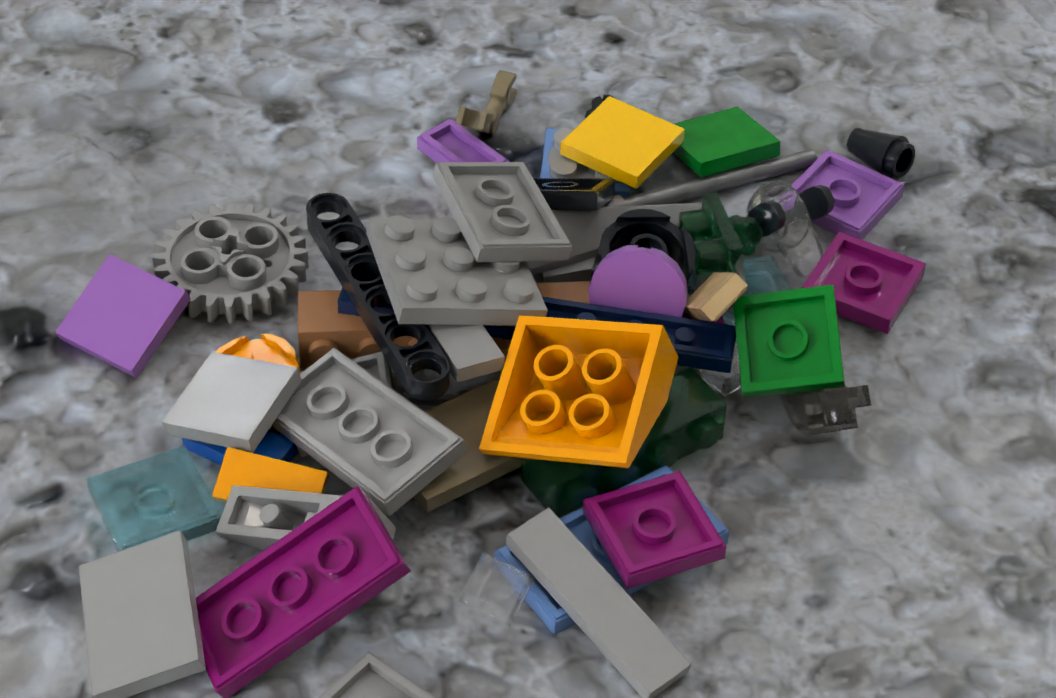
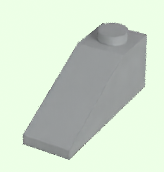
M233 485L215 533L221 538L265 550L343 495ZM369 498L393 539L396 531L395 525Z

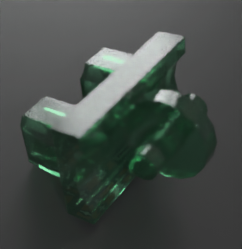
M717 192L703 194L701 209L679 213L678 228L682 231L684 227L694 241L696 249L694 269L698 276L713 272L738 274L735 268L737 260L742 254L744 256L754 254L755 247L761 242L763 236L762 229L756 219L740 217L739 215L728 217Z

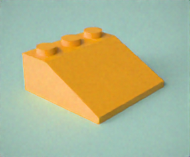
M519 315L480 442L479 451L481 454L629 468L668 400L679 358L664 326Z

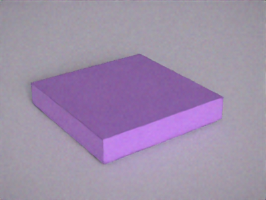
M826 150L781 195L780 205L783 210L787 211L795 206L797 196L804 190L816 185L826 186L834 197L833 210L822 218L808 222L836 235L838 232H842L863 240L902 198L905 185L830 150Z
M109 254L55 333L61 340L138 378L191 300V297L185 290Z

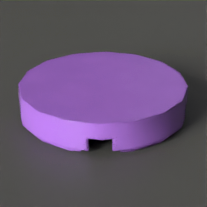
M626 245L608 253L596 266L588 289L590 304L682 317L687 303V280L678 263L664 251L653 247L647 249L644 247L637 248L638 245Z

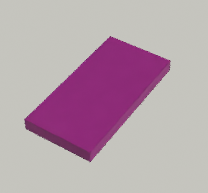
M359 486L353 488L196 597L206 672L215 691L221 697L229 698L411 572L368 496Z

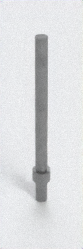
M807 149L626 198L616 195L602 207L674 204L809 168L817 160V155L813 149Z

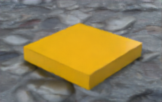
M609 96L561 141L560 155L637 189L683 143L685 129Z

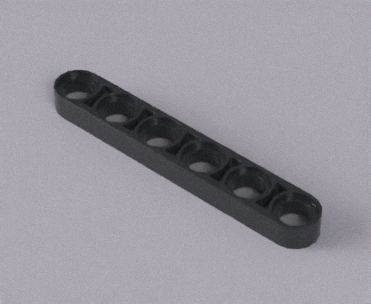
M322 193L312 197L306 206L308 230L404 390L417 400L429 401L442 397L449 389L450 365L427 325L398 324L394 312L382 314L373 310L374 307L380 304H391L370 246L366 234L367 230L350 203L343 196L336 193ZM326 212H333L340 215L338 218L332 220H322L317 218L319 214ZM342 242H354L359 245L353 250H340L335 247ZM364 272L373 273L378 276L377 279L367 282L358 281L354 278L355 275ZM411 336L416 338L418 343L413 346L402 347L394 344L393 341L398 337ZM429 369L436 371L439 377L434 380L423 381L415 378L413 375L420 370Z

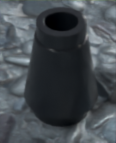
M856 128L851 132L847 140V150L850 153H853L877 172L889 178L905 176L911 169L915 159V148L904 136Z

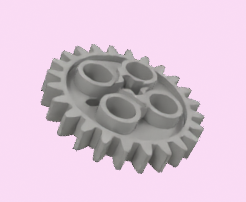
M229 202L226 211L221 212L212 204L209 207L210 214L207 215L193 210L192 221L189 222L177 218V230L164 229V241H156L155 243L156 254L152 255L154 275L188 293L191 297L187 304L189 317L194 318L204 311L207 312L208 322L211 323L219 314H225L228 324L233 323L236 314L243 313L248 321H252L253 311L257 309L270 315L272 314V302L282 306L288 305L287 294L298 295L299 283L306 282L307 280L306 269L309 268L308 249H306L305 236H299L297 224L287 226V219L284 214L272 219L271 208L269 207L263 209L260 213H254L253 203L245 206L243 211H237L234 202Z

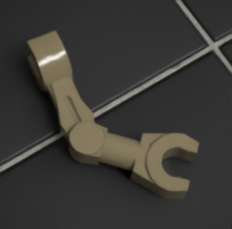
M499 70L494 79L490 100L486 108L480 112L459 106L455 124L495 135L502 113L508 110L516 98L517 89L512 88L516 80V73Z

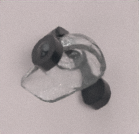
M780 180L767 185L763 184L749 200L746 208L747 223L738 228L739 237L744 246L757 243L765 251L781 252L796 275L804 278L811 274L823 256L822 246L811 221L822 218L833 210L834 197L830 189L823 185L810 187L799 194L790 184Z

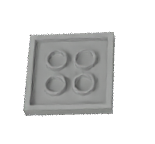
M403 216L369 218L366 234L398 324L516 326L519 315L546 317L548 309L527 262H477L454 219L447 217L408 219Z

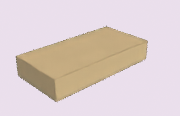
M713 272L687 299L684 311L691 319L716 322L747 290L746 287L748 285L737 273Z

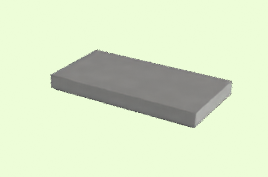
M335 348L331 349L300 374L302 381L272 424L274 429L350 487L355 488L359 486L368 498H371L380 510L388 516H391L468 452L463 438Z

